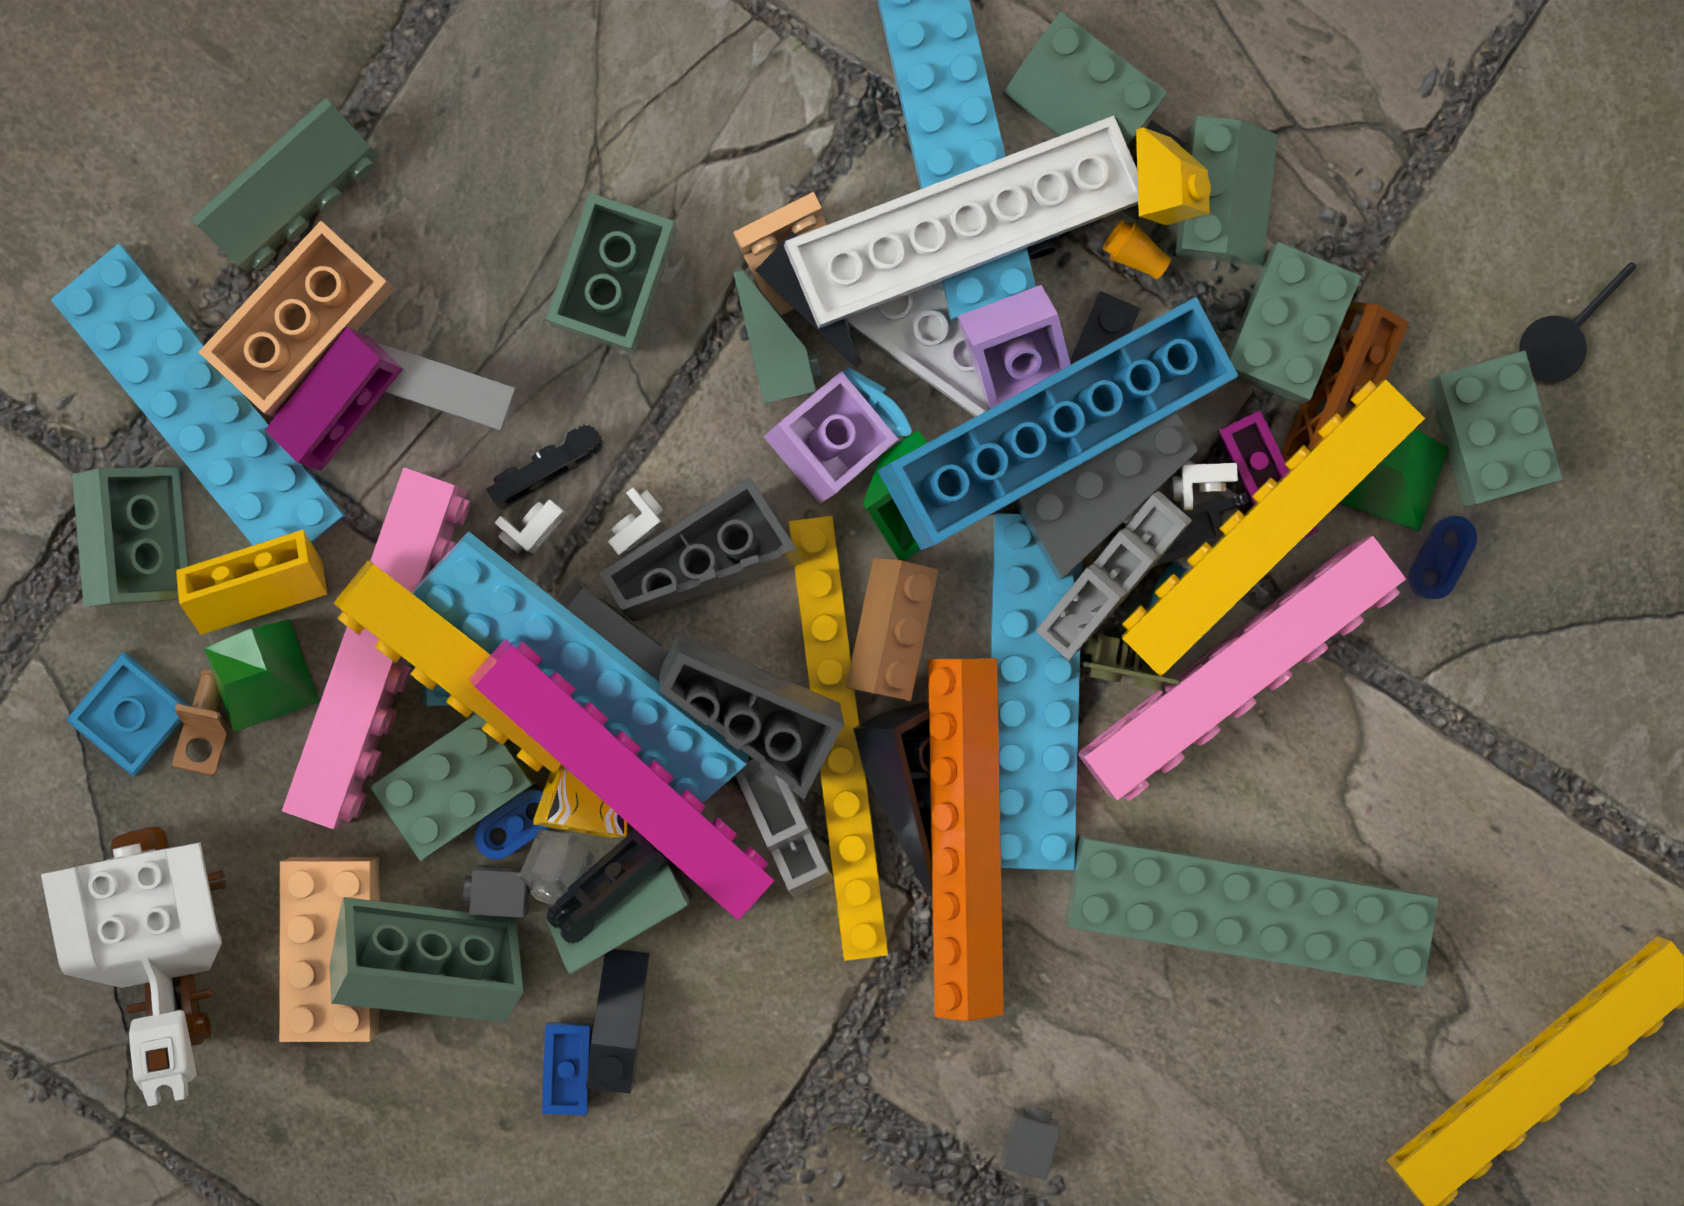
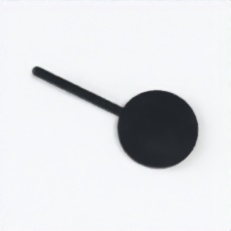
M1628 263L1574 321L1561 316H1546L1534 321L1526 328L1520 339L1519 352L1526 351L1533 377L1546 382H1558L1571 377L1580 369L1586 357L1587 344L1585 336L1579 327L1636 269L1635 263Z

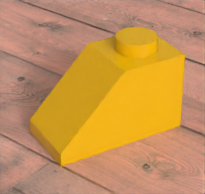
M1144 127L1136 129L1139 217L1169 225L1210 214L1209 196L1211 184L1208 177V169L1171 137Z

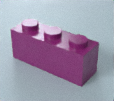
M346 327L317 365L304 377L301 385L290 399L278 408L274 419L265 431L297 463L322 471L403 368L370 336Z
M1257 411L1217 431L1231 462L1237 463V474L1254 506L1257 501L1252 495L1268 479L1273 478L1278 482L1289 472V468L1285 465L1286 462L1261 411ZM1315 526L1301 540L1318 533L1319 530L1317 526Z

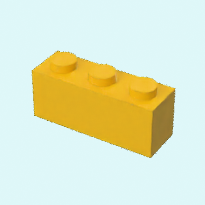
M304 529L176 570L179 604L200 635L327 595L323 561Z

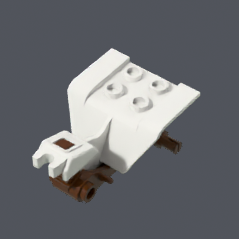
M149 827L116 836L111 843L112 858L43 873L41 878L57 958L64 975L120 988L145 983L146 1002L128 1005L126 1012L131 1014L146 1011L147 1017L131 1021L129 1041L134 1081L143 1091L147 1105L153 1106L162 1101L160 1094L161 1085H168L172 1088L175 1101L183 1100L189 1096L188 1082L197 1076L191 1046L200 1045L204 1039L211 1037L209 1016L207 1012H200L198 1000L211 998L213 991L211 989L196 991L193 974L210 970L222 944L210 891L225 889L226 880L208 882L222 879L225 875L222 870L212 873L206 872L201 842L169 848L165 831L160 827ZM180 980V985L175 986L176 993L181 992V1006H177L173 981Z

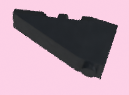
M929 701L880 713L856 726L853 730L863 770L926 895L932 896Z

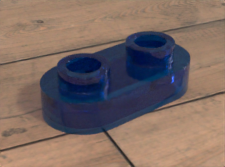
M1449 516L1438 520L1431 528L1408 575L1410 587L1419 597L1430 600L1440 599L1447 596L1454 589L1477 544L1476 529L1468 519L1461 516ZM1449 530L1455 532L1458 538L1456 545L1453 547L1448 546L1444 540V536ZM1428 569L1433 570L1437 575V581L1432 586L1427 585L1424 581V573Z

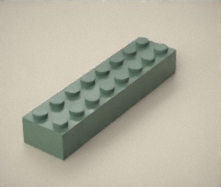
M1078 835L1075 867L1072 871L1064 922L1069 928L1424 987L1438 898L1424 892Z

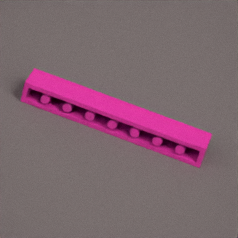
M505 639L469 678L474 687L739 921L775 881L764 871L769 863L751 846L743 852L732 841L738 835L719 817L713 824L704 817L701 812L706 806L688 789L681 795L669 785L674 777L657 761L653 760L649 766L637 756L642 748L627 734L621 731L615 737L603 725L609 718L596 706L588 701L582 707L575 701L571 695L576 689L557 671L551 677L545 674L537 666L543 659L526 643L521 641L515 647L508 639Z

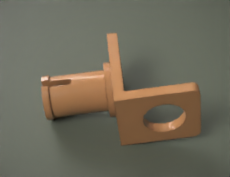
M202 670L193 705L176 704L175 712L182 721L183 728L172 765L176 769L215 776L227 740L229 727L221 714L218 713L222 699L212 671ZM197 739L209 741L212 745L210 757L203 762L191 761L187 756V748L191 742Z

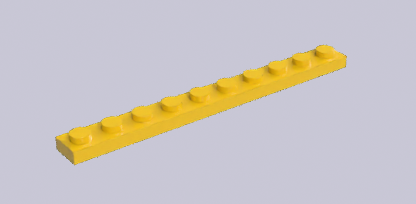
M833 516L789 521L791 541L804 560L803 563L797 564L794 567L809 687L811 691L839 702L844 720V726L820 769L844 961L888 956L866 777L853 728L859 725L855 690L846 688L851 658Z

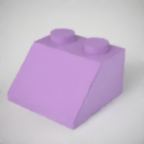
M1042 285L958 316L967 351L990 409L1071 365L1058 313Z
M842 371L763 436L819 504H822L837 493L899 440Z

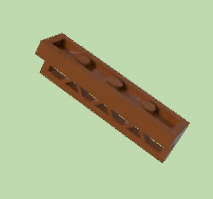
M1350 302L1311 400L1301 404L1281 454L1285 462L1300 449L1302 443L1310 438L1308 449L1311 450L1323 438L1318 433V430L1336 413L1344 418L1356 406L1350 399L1368 381L1371 380L1377 385L1380 381L1387 378L1410 322L1381 305ZM1355 315H1363L1358 328L1349 334V329ZM1344 356L1341 369L1333 375L1332 370L1335 363ZM1327 397L1324 410L1316 416L1315 411L1319 402Z

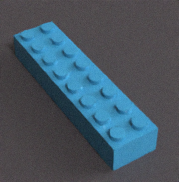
M1197 297L882 467L878 472L920 550L938 544L1238 377V374Z

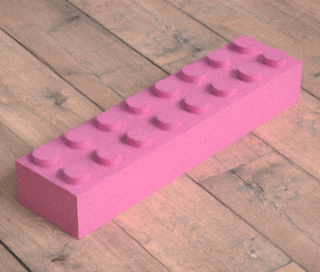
M403 467L370 562L374 563L409 592L413 593L416 586L456 545L455 542L451 541L456 524L462 526L469 513L471 501L466 499L468 490ZM348 626L346 628L282 809L285 813L331 829L349 824L352 818L359 819L367 800V794L362 792L367 776L373 777L379 767L382 752L378 751L377 748L382 733L388 735L393 727L397 715V710L392 709L397 692L403 693L411 676L410 673L412 672V668L407 667L408 661L402 656L395 663L376 649L374 645L379 639L367 629H364L358 635Z
M1374 536L1353 540L1173 679L1179 680V685L1167 683L1165 691H1156L1079 750L1077 756L1108 796L1117 801L1120 798H1126L1127 801L1133 799L1149 786V783L1145 780L1156 771L1161 770L1163 773H1166L1184 760L1185 756L1182 754V751L1189 745L1197 743L1201 746L1221 731L1217 725L1227 716L1233 715L1234 718H1238L1250 710L1257 703L1253 696L1262 689L1269 688L1270 691H1273L1290 679L1293 674L1289 669L1302 661L1310 663L1329 648L1325 643L1326 640L1339 633L1344 636L1358 627L1364 621L1360 614L1365 610L1371 609L1374 606L1379 609L1397 597L1400 592L1396 587L1405 581L1406 578Z

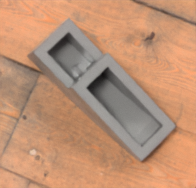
M755 759L747 762V765L736 773L735 776L789 893L795 898L833 880V876L790 785L778 776L773 777L760 767V763Z

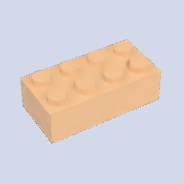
M320 221L198 353L263 413L274 417L278 408L290 399L301 385L304 377L317 365L343 330L349 327L358 331L396 288L331 228Z
M290 857L280 861L279 1042H370L379 1034V1009L331 1004L330 960L343 898L380 901V857Z

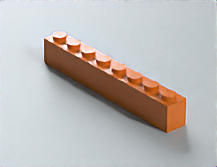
M997 658L928 659L935 1017L973 1021L1004 1015Z

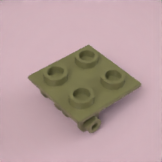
M1098 633L1097 637H1090L1086 642L1085 654H1091L1092 660L1091 663L1081 662V666L1091 668L1090 677L1121 683L1122 674L1134 676V686L1165 691L1167 683L1179 685V680L1165 678L1164 674L1160 677L1143 659L1141 668H1138L1140 656L1135 651L1133 652L1131 667L1125 666L1129 645L1124 640L1121 645L1118 664L1115 663L1120 642L1119 638L1104 636ZM1174 664L1168 670H1173Z

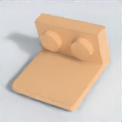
M814 192L733 232L735 240L760 290L781 316L794 310V308L755 270L792 231L797 236L827 225L822 216V207Z

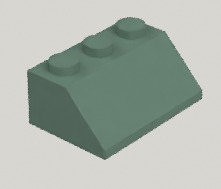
M1060 11L1035 44L1003 94L1058 136L1114 116L1128 147L1136 137V129L1143 128L1163 101L1167 91Z
M1199 115L1195 117L1189 126L1187 152L1208 169V177L1211 184L1209 196L1210 214L1178 222L1175 257L1263 266L1278 134L1242 120Z
M179 467L98 468L72 474L83 606H113L179 600L176 570L188 567Z
M663 853L661 855L666 862L598 922L595 921L593 931L584 936L583 940H580L578 943L569 944L561 937V929L558 927L554 928L547 922L569 974L688 906L693 896L674 863Z

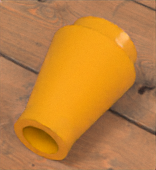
M1121 220L1103 246V250L1110 254V260L1146 273L1156 280L1163 275L1172 259L1135 222L1130 225L1126 221Z

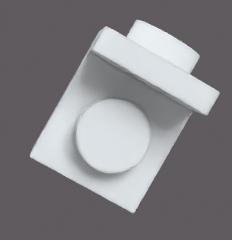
M1237 463L1182 465L1178 469V475L1171 476L1172 502H1179L1180 510H1193L1192 484H1199V492L1226 491V483L1238 481Z
M632 487L626 492L642 514L635 518L631 513L611 529L615 536L608 543L621 557H625L664 525L657 516L664 510L648 490L640 495Z
M550 499L545 505L538 502L523 518L522 522L526 527L522 531L509 520L500 516L495 521V524L503 530L498 537L516 553H519L524 548L526 551L534 554L568 513Z

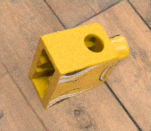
M561 764L555 773L550 771L533 825L611 839L626 837L627 822Z

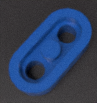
M529 789L484 818L478 824L474 835L478 850L488 858L502 859L546 831L548 827L533 825L534 818L528 814L529 805L533 802L539 803L544 790ZM494 828L505 830L507 838L503 844L493 841L491 834Z

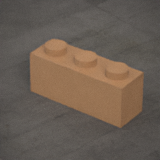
M873 558L846 688L911 701L938 574L937 569L902 560Z

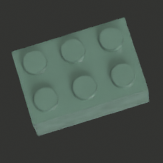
M589 192L546 321L552 327L635 355L678 231L675 222Z
M1280 242L1274 245L1268 252L1227 352L1238 374L1236 379L1299 405L1311 400L1361 276Z
M1526 351L1441 374L1427 380L1446 447H1448L1447 452L1463 507L1563 480Z
M477 714L370 786L420 861L431 856L538 782L526 763L516 756L518 752L511 741L507 739L504 745H501L484 732L481 728L485 725L486 721Z

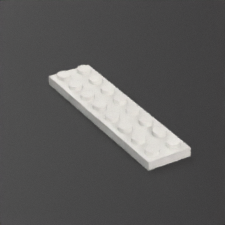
M1111 116L787 240L784 247L819 329L1137 205V168L1114 116Z

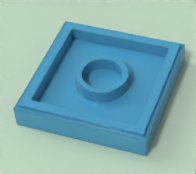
M122 652L66 721L135 777L141 773L182 724V721L175 712L176 704L191 705L129 653Z

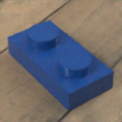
M547 1022L545 1024L542 1114H588L589 1089H586L591 1048L592 1023Z

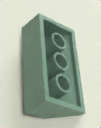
M325 98L191 220L238 267L248 273L253 268L260 270L272 261L276 255L274 249L284 240H294L306 230L309 225L307 220L319 209L325 211L332 207L342 195L340 190L352 179L357 182L364 178L373 169L375 164L372 161L379 155L331 102Z
M344 897L341 902L330 960L331 1004L506 1022L524 993L516 918L470 915L469 912Z

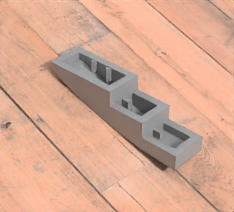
M377 343L403 368L385 391L386 394L503 432L517 392L516 388Z
M1160 491L1152 494L1129 524L1119 531L1096 561L1086 568L1037 628L1036 632L1069 661L1138 585L1192 520Z

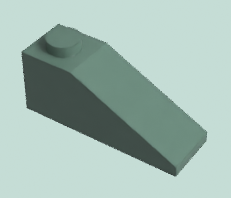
M742 267L733 269L764 404L816 392L814 380L822 379L817 354H807L804 342Z

